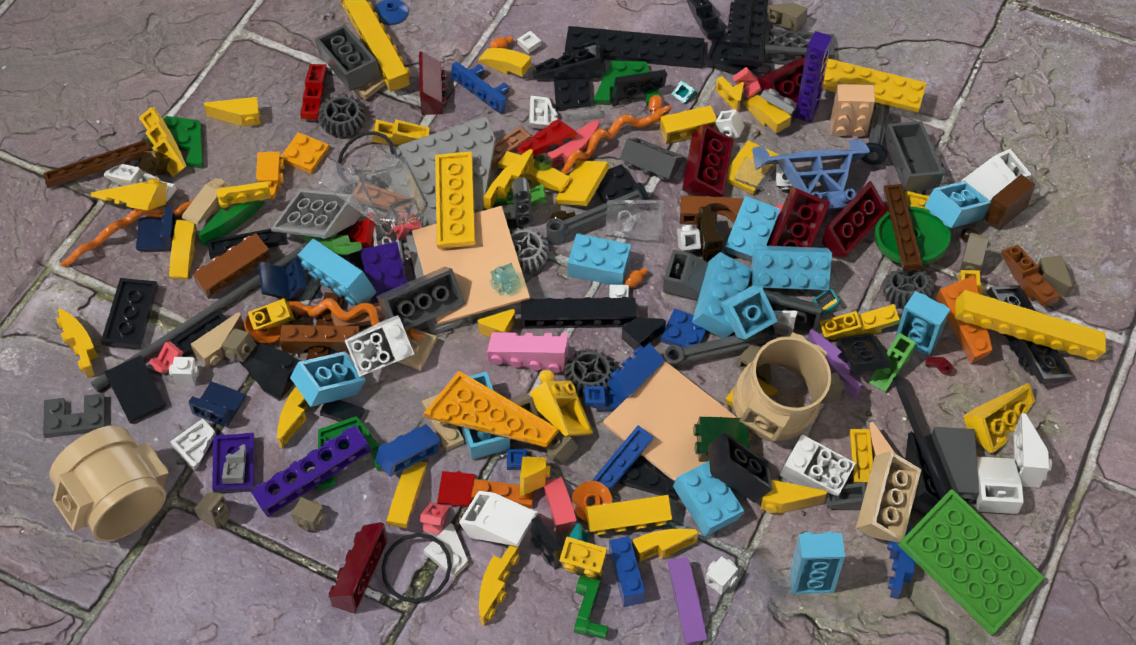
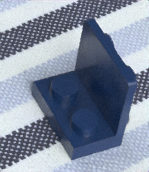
M173 206L165 207V214H162L161 218L139 219L136 242L137 251L171 250L177 220Z
M296 257L287 268L260 262L258 267L261 293L276 298L297 301L306 290L304 267L301 265L302 260Z
M210 382L200 398L192 396L188 403L193 415L228 427L246 396L242 392Z

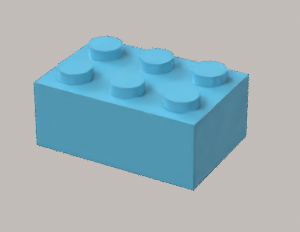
M966 181L934 188L925 207L930 210L932 215L941 219L945 226L954 228L982 220L989 209L991 201Z
M745 196L724 252L752 262L753 245H767L780 208Z
M576 233L568 260L567 276L610 285H623L631 256V244Z
M915 291L904 307L896 337L899 333L905 335L918 344L917 351L930 357L941 339L950 308L930 299L925 294Z
M345 351L300 361L290 377L310 407L356 396L366 380L364 376L359 377L353 361Z
M709 461L678 476L673 485L704 537L736 522L744 512L731 489L724 482L715 479L711 475Z

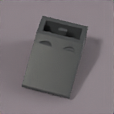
M673 249L664 277L663 292L698 300L708 262L692 253Z

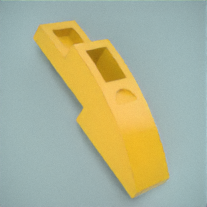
M892 304L861 314H857V311L820 321L819 324L826 340H836L837 338L870 333L874 335L882 333L883 328L900 324V319L895 305Z
M61 308L57 309L59 317L56 320L59 328L64 330L61 333L64 344L68 343L70 349H74L76 357L80 356L81 360L77 361L80 371H85L87 378L95 376L91 360L98 358L87 331L71 314Z
M509 545L502 558L494 555L488 564L479 594L480 624L483 626L488 620H492L496 613V606L498 603L501 604L506 597L505 582L510 575L509 570L511 567L516 566L521 556L519 555V546Z

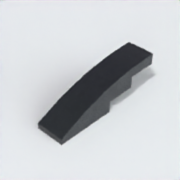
M686 0L698 26L708 40L724 37V30L718 24V17L712 11V4L708 0Z

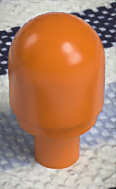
M512 36L507 38L498 37L491 41L490 48L506 49L508 44L513 43L514 40Z
M653 95L649 99L648 108L651 115H654L659 108L663 107V99L659 95Z
M643 267L639 271L633 270L625 276L624 284L629 285V288L637 287L644 280L643 277L648 274L647 269Z

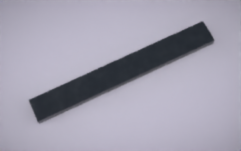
M897 375L893 378V382L939 497L942 499L952 489V486L908 379Z

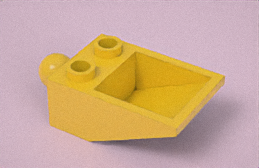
M543 370L539 375V381L542 384L530 392L536 409L551 424L558 428L564 436L593 434L572 381H554V373L550 370Z

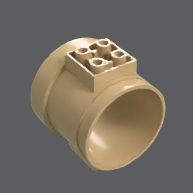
M794 332L790 337H780L766 343L759 350L754 360L745 367L735 384L733 406L737 417L741 418L739 422L748 426V430L754 435L773 442L787 441L802 434L816 417L820 403L830 388L831 371L825 358L828 352L824 351L821 346L812 344L804 336ZM764 364H770L793 371L807 385L811 393L812 404L805 407L792 408L774 402L761 389L756 376V368Z
M112 425L93 430L67 446L53 462L49 477L56 487L53 502L71 529L76 531L87 526L95 539L108 542L135 532L159 512L166 499L164 486L169 472L166 465L162 464L156 451L148 443L138 446L126 428Z

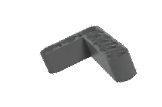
M520 177L512 182L513 204L500 205L502 206L509 229L524 228L532 224L529 182L526 178Z

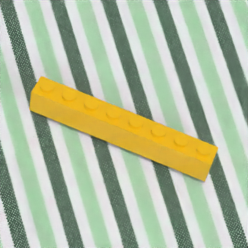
M341 0V5L364 46L377 60L380 74L390 92L410 85V71L408 67H404L403 58L398 56L397 48L391 44L392 41L389 34H385L384 25L379 23L377 13H373L370 1Z
M964 290L956 299L955 319L965 323H971L1001 334L1011 335L1018 339L1061 350L1071 355L1081 356L1088 360L1096 361L1106 352V338L1103 331Z

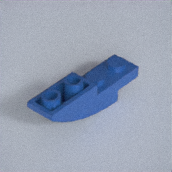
M909 524L907 525L905 536L911 531ZM889 541L887 550H890L889 558L894 559L891 570L895 571L894 577L890 576L888 589H891L890 597L898 599L903 581L911 582L915 561L897 545V542Z

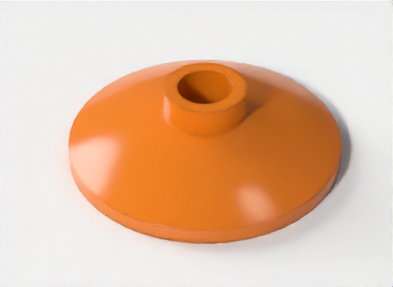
M249 315L245 318V329L257 342L272 344L279 339L281 333L280 326L254 331Z
M586 481L580 484L574 490L571 499L575 514L584 521H587L585 507L612 503L609 489L597 481ZM588 498H594L595 503L589 505L587 502Z

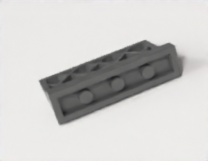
M766 29L763 63L786 65L800 57H805L809 44L805 38L811 39L814 33ZM826 34L832 36L828 58L834 60V34ZM769 35H775L777 38L773 39ZM783 40L786 43L782 45L779 41ZM801 42L803 45L798 46L796 43Z

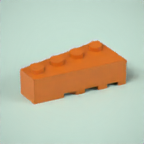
M975 276L940 289L936 296L938 303H942L950 308L947 320L970 364L988 357L992 351L988 329L955 319V306L958 296L964 290L979 294Z

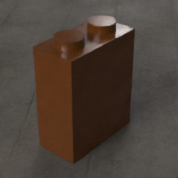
M1020 174L992 197L985 220L996 229H1002L1028 207L1035 184Z

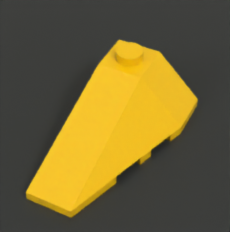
M150 178L149 181L91 192V196L107 201L115 200L114 203L116 204L127 203L126 206L130 208L151 210L166 205L167 183L160 182V179Z
M1026 383L992 399L963 416L966 428L975 429V440L989 453H993L1005 445L1008 440V434L1015 430L1016 423L1021 414H1027L1034 404L1035 399L1030 383Z

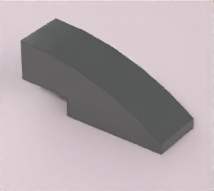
M866 483L844 485L839 496L826 493L827 508L861 510L867 488Z

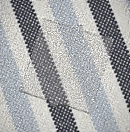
M745 157L742 165L738 167L734 180L764 191L768 182L771 181L775 167L764 165L759 170H755L754 160Z

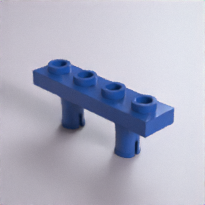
M459 62L453 63L451 78L461 84L499 114L505 111L507 98L503 95L509 92V86L506 83L493 88L479 78V76L484 74L482 65L478 64L476 67L468 70Z

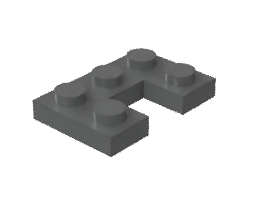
M104 393L85 395L84 413L66 414V401L64 398L44 400L43 435L45 438L86 434L105 427L106 397Z

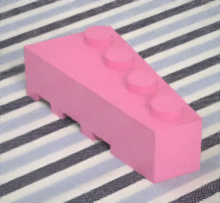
M492 332L487 351L488 362L496 365H511L515 368H530L535 371L550 370L553 373H564L568 357V333H561V336H553L552 333H545L544 336H535L534 333L518 336L517 333Z

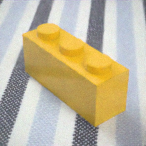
M711 105L688 111L685 110L660 117V131L666 144L692 138V134L703 124L717 130L715 123L717 118Z

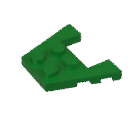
M611 61L594 97V105H610V91H613L615 78L650 72L647 63L642 61ZM658 89L646 94V106H649V99L653 95L660 96Z
M165 116L163 120L179 150L189 151L186 166L202 169L201 122L199 120ZM149 139V142H150V145H151V148H152L154 145H153V143L151 142V140Z
M357 416L318 429V448H320L329 439L336 438L342 434L346 428L356 425L371 449L369 453H371L377 471L382 469L376 462L378 448L381 445L373 438L372 434ZM349 445L343 446L341 450H346ZM327 456L324 461H329L332 456ZM334 476L319 484V491L336 486Z

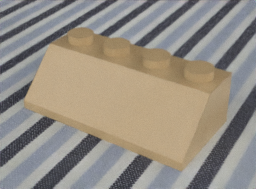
M892 451L876 455L856 529L872 538L899 543L905 537L921 469Z

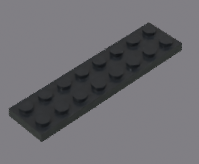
M568 26L564 52L569 51L571 53L578 49V45L599 39L604 60L642 61L647 64L702 68L704 38Z

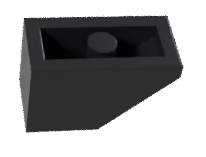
M636 317L631 322L628 321L623 325L622 340L634 351L640 345L645 347L664 332L666 321L661 318Z

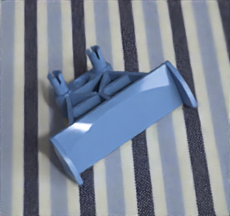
M859 139L849 141L850 150H814L770 157L764 147L758 146L752 149L755 170H759L764 165L779 164L791 185L809 194L817 181H819L829 192L819 193L816 191L811 194L830 202L827 212L841 211L856 196V192L853 189L844 191L851 159L852 162H857L870 153L867 145ZM842 159L840 169L823 171L822 160ZM811 161L812 171L797 172L792 163ZM831 177H838L837 182H835ZM811 179L807 186H805L802 180Z

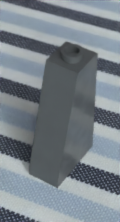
M934 427L931 437L952 489L967 504L976 502L979 495L975 429Z

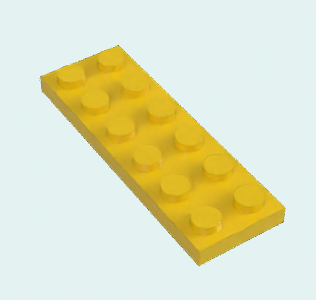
M828 58L823 90L836 93L837 84L874 85L876 103L919 113L927 82Z
M472 151L435 155L437 247L442 249L475 245Z

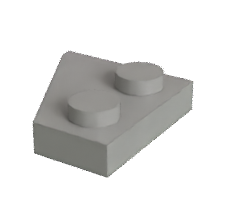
M765 89L760 97L789 114L796 111L797 103L787 97L778 95L779 93L774 89Z

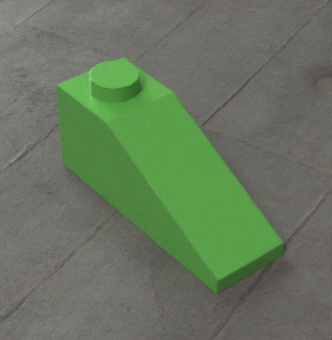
M899 333L886 353L891 361L890 367L876 369L869 383L886 393L893 383V378L904 369L917 349L918 344Z

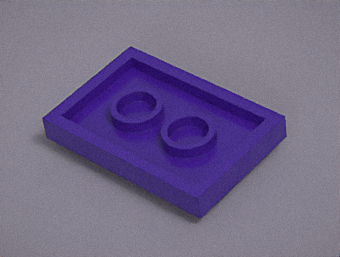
M398 242L360 250L365 275L377 291L371 298L372 304L379 303L376 296L407 283Z
M254 433L213 436V493L254 490ZM245 445L244 483L223 484L222 475L224 463L226 462L225 456L229 453L231 455L240 450L239 446Z

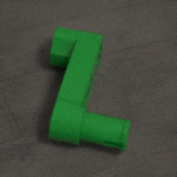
M580 575L576 593L584 595L576 619L574 633L585 636L589 634L605 640L609 626L591 622L590 619L601 580Z

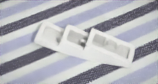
M126 164L109 168L104 173L106 178L121 186L149 181L150 178L159 179L158 176L144 173L139 167ZM167 183L166 202L177 190L174 184Z

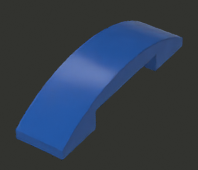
M584 386L585 405L614 411L623 402L614 391L604 390V386Z

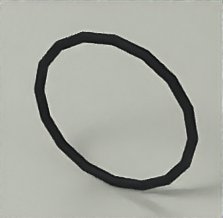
M377 131L364 132L354 136L345 144L339 154L337 165L342 179L349 183L351 182L342 173L341 162L343 154L356 139L366 135L380 136L389 144L391 152L389 163L384 171L373 180L377 182L381 179L393 163L394 148L390 139Z
M414 533L403 536L388 549L384 555L381 567L382 578L392 595L401 601L417 603L429 600L441 592L449 581L452 565L450 553L443 542L429 534ZM415 537L428 538L440 545L446 555L448 567L445 579L438 589L428 596L415 599L403 597L395 592L387 581L385 568L388 556L397 545L406 539Z

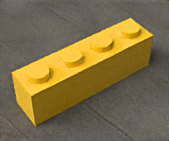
M669 495L585 507L588 530L590 532L594 531V535L606 534V529L613 528L615 532L626 531V526L633 525L635 529L646 528L647 523L655 522V526L666 525L667 520H672Z

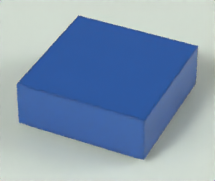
M507 449V470H521L522 456L527 457V449Z

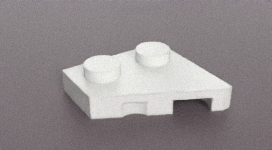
M530 97L529 127L544 129L552 121L558 119V114L552 108L549 98Z
M773 311L778 322L773 324L775 333L790 337L794 330L797 311Z
M202 418L170 441V443L195 471L216 433Z
M450 523L436 538L443 542L450 553L452 565L450 576L455 578L468 565V559L454 525ZM432 541L424 549V554L444 571H447L446 555L440 545Z

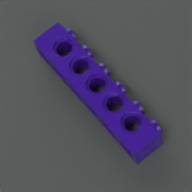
M815 31L807 46L795 118L812 123L819 109L832 36Z
M356 425L346 428L342 434L336 438L329 439L322 447L310 451L303 459L294 461L290 467L284 471L277 472L265 483L258 484L251 493L268 518L371 452V449ZM349 445L346 450H341L343 446ZM327 456H332L329 461H324ZM310 467H315L313 471L307 472ZM297 478L294 483H289L291 479ZM280 489L277 494L272 495L274 490Z

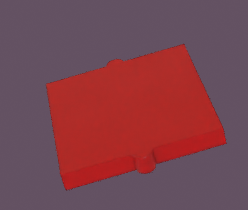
M442 471L437 504L452 505L453 508L456 506L469 507L472 500L475 474L461 473L460 471Z

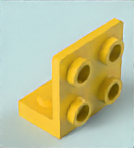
M566 537L559 561L563 568H565V571L577 574V571L583 572L587 577L603 578L602 567L608 549Z

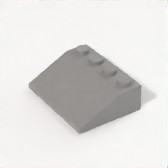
M300 189L271 227V230L273 232L328 238L355 224L364 209L354 194Z

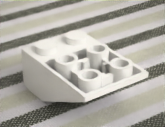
M1008 149L989 159L962 179L961 182L966 181L991 201L992 197L1020 174L1030 180L1031 173L1012 150Z
M398 315L377 323L345 340L359 377L414 355Z
M802 434L786 461L780 476L796 485L826 490L829 494L839 496L856 463Z
M977 457L979 495L976 500L977 512L1018 514L1023 505V491L1015 460L1010 458Z
M478 491L459 523L469 538L519 546L531 526V520L536 517L537 512L496 493Z

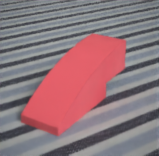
M562 477L546 480L543 489L556 533L574 529L577 520Z

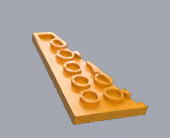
M461 371L456 373L423 413L424 418L547 447L558 433V428Z

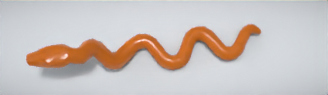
M671 105L659 108L654 115H648L640 119L629 114L621 115L614 121L608 131L600 128L594 132L584 152L581 150L572 152L560 172L567 175L576 159L580 161L588 160L593 155L601 138L606 141L612 140L625 124L636 128H644L659 122L660 117L667 115L672 109Z
M192 201L186 202L174 210L176 218L183 215ZM135 208L125 218L107 226L94 240L78 247L66 260L60 263V266L67 267L71 265L82 254L96 249L113 233L128 227L141 216L147 215L161 218L162 214H165V210L158 208L151 210Z
M326 298L315 307L312 305L305 306L297 301H288L295 315L308 314L310 317L316 318L329 309L341 321H351L362 313H368L372 326L380 323L377 309L369 303L358 304L346 312L333 298ZM414 327L407 329L411 339L419 340L423 337V334L415 332Z

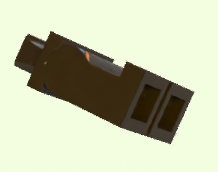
M710 206L699 208L696 225L700 233L701 259L709 262L718 253H722L723 236L717 235L716 232L717 213L712 212Z

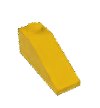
M257 97L204 102L207 117L239 126L261 125Z
M771 480L772 490L762 497L760 509L768 513H784L824 504L827 491Z

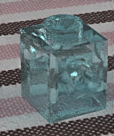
M512 263L499 266L490 272L492 277L489 280L493 290H497L500 296L509 294L521 287L519 276Z

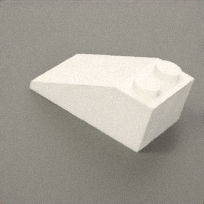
M1022 413L1013 432L1014 460L1022 486L1040 488L1043 480L1045 481L1047 478V472L1051 470L1052 460L1048 458V450L1028 416Z

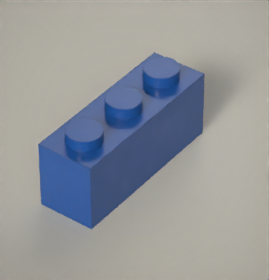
M650 343L645 347L640 345L633 352L634 356L632 358L629 356L621 363L623 366L621 369L617 368L610 374L611 379L606 384L622 401L632 395L665 361Z
M427 424L416 427L411 432L400 435L389 443L382 444L378 448L376 462L391 477L438 453L441 439Z
M630 536L609 540V554L623 607L644 603L645 590Z

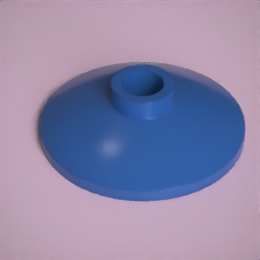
M383 0L376 5L374 12L377 13L380 23L395 25L405 20L408 15V8L401 0Z

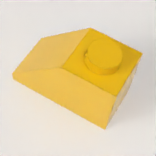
M522 456L520 496L527 495L545 486L546 478H550V465H546L547 457Z

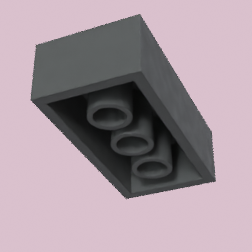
M345 24L315 38L319 55L350 91L381 76L377 60Z

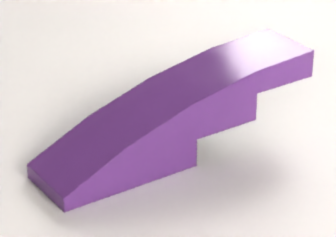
M811 329L807 341L821 346L824 351L828 352L825 358L831 373L838 372L840 379L844 381V391L855 399L860 394L862 384L850 375L851 370L849 366L840 359L842 351Z
M688 557L667 560L674 601L677 605L685 644L707 640Z

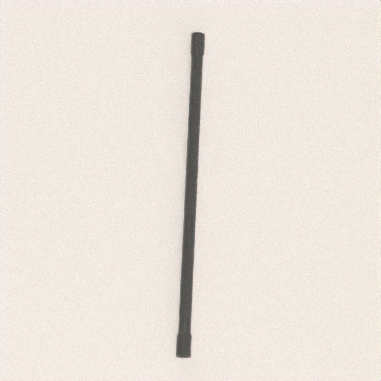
M305 242L298 249L273 265L286 268L296 257L300 258L298 254L309 242ZM256 275L124 362L140 355L143 360L147 359L161 350L165 342H172L217 311L222 310L260 285V275ZM105 373L91 382L97 392L110 384Z

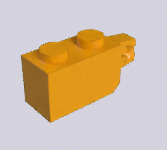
M258 152L256 180L258 183L268 181L271 199H275L277 191H280L281 184H284V175L281 173V170L285 168L284 159H281L280 152Z

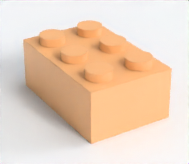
M837 84L830 118L831 135L867 136L875 103L874 85Z

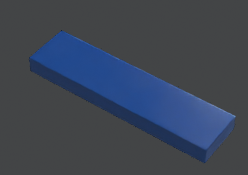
M638 425L592 481L604 484L611 491L654 440V437Z

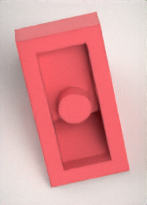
M430 502L421 513L420 522H424L423 531L440 534L445 528L450 506Z

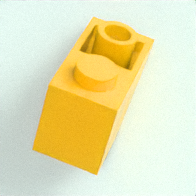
M285 299L248 312L254 331L278 327L295 320L289 302Z

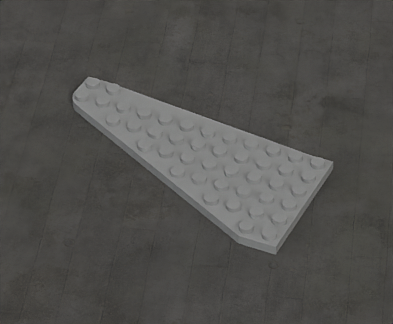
M486 116L394 147V158L390 171L396 195L411 200V205L407 212L419 214L421 228L437 224L435 155L472 151L474 213L484 210V195L488 190L496 144ZM390 149L384 151L388 163L391 155ZM410 230L406 238L417 279L424 276L412 230ZM435 317L428 320L427 323L431 334L434 335L460 325L465 317L437 325Z

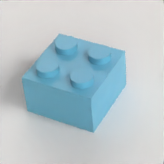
M753 285L721 303L737 338L747 339L778 322L761 286Z

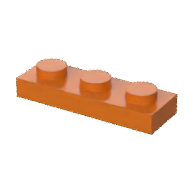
M475 479L471 499L473 501L478 491L491 492L532 509L535 491L520 496V485Z

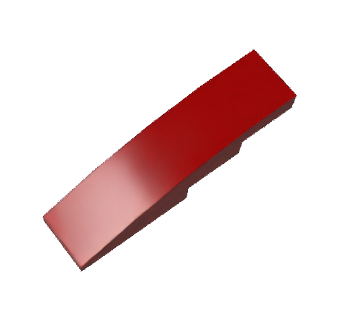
M327 64L309 65L302 97L301 119L318 120L319 109L321 108L324 96Z

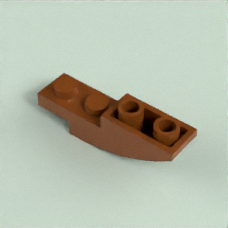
M1018 244L1002 250L1003 258L1010 272L1031 301L1036 299L1043 307L1060 301L1059 293L1041 276L1039 266Z

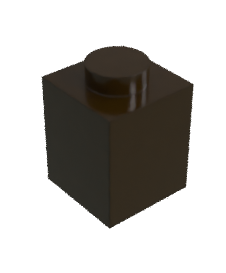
M156 150L145 151L139 169L153 176L163 175L167 169L170 157Z

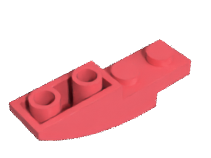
M596 119L593 122L587 123L579 130H575L578 137L573 139L569 137L568 143H564L556 150L548 152L544 156V164L556 168L561 164L565 165L572 152L576 150L584 152L591 136L599 129L600 121Z

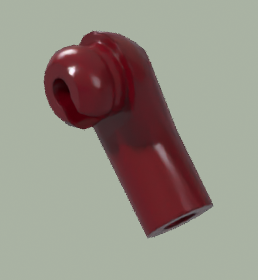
M944 357L925 358V366L936 367L943 374H950L953 370L951 363Z

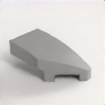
M245 445L239 446L240 450L231 455L229 453L225 456L226 462L224 463L222 475L223 484L244 483Z

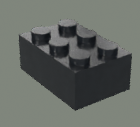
M725 432L708 445L710 473L715 479L721 480L729 488L736 490L744 498H748L754 503L772 490L767 460Z

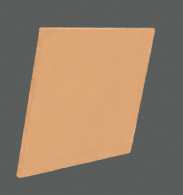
M502 206L474 213L475 245L438 249L437 224L412 230L423 274H429L443 267L452 268L465 301L464 305L437 316V325L530 299Z
M664 361L602 424L623 441L628 438L638 425L654 437V440L641 455L670 479L676 481L678 476L706 463L699 462L698 454H695L697 436L693 435V426L697 424L699 416L737 417ZM748 430L750 441L755 435Z

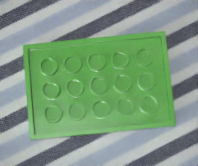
M953 489L897 544L990 635H993L1045 578Z

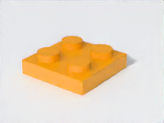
M298 132L280 157L284 159L285 164L312 174L330 147L327 143Z

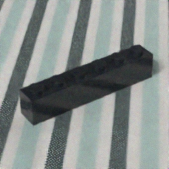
M630 297L530 298L529 300L521 301V329L623 327L626 322H631L637 317L636 298Z

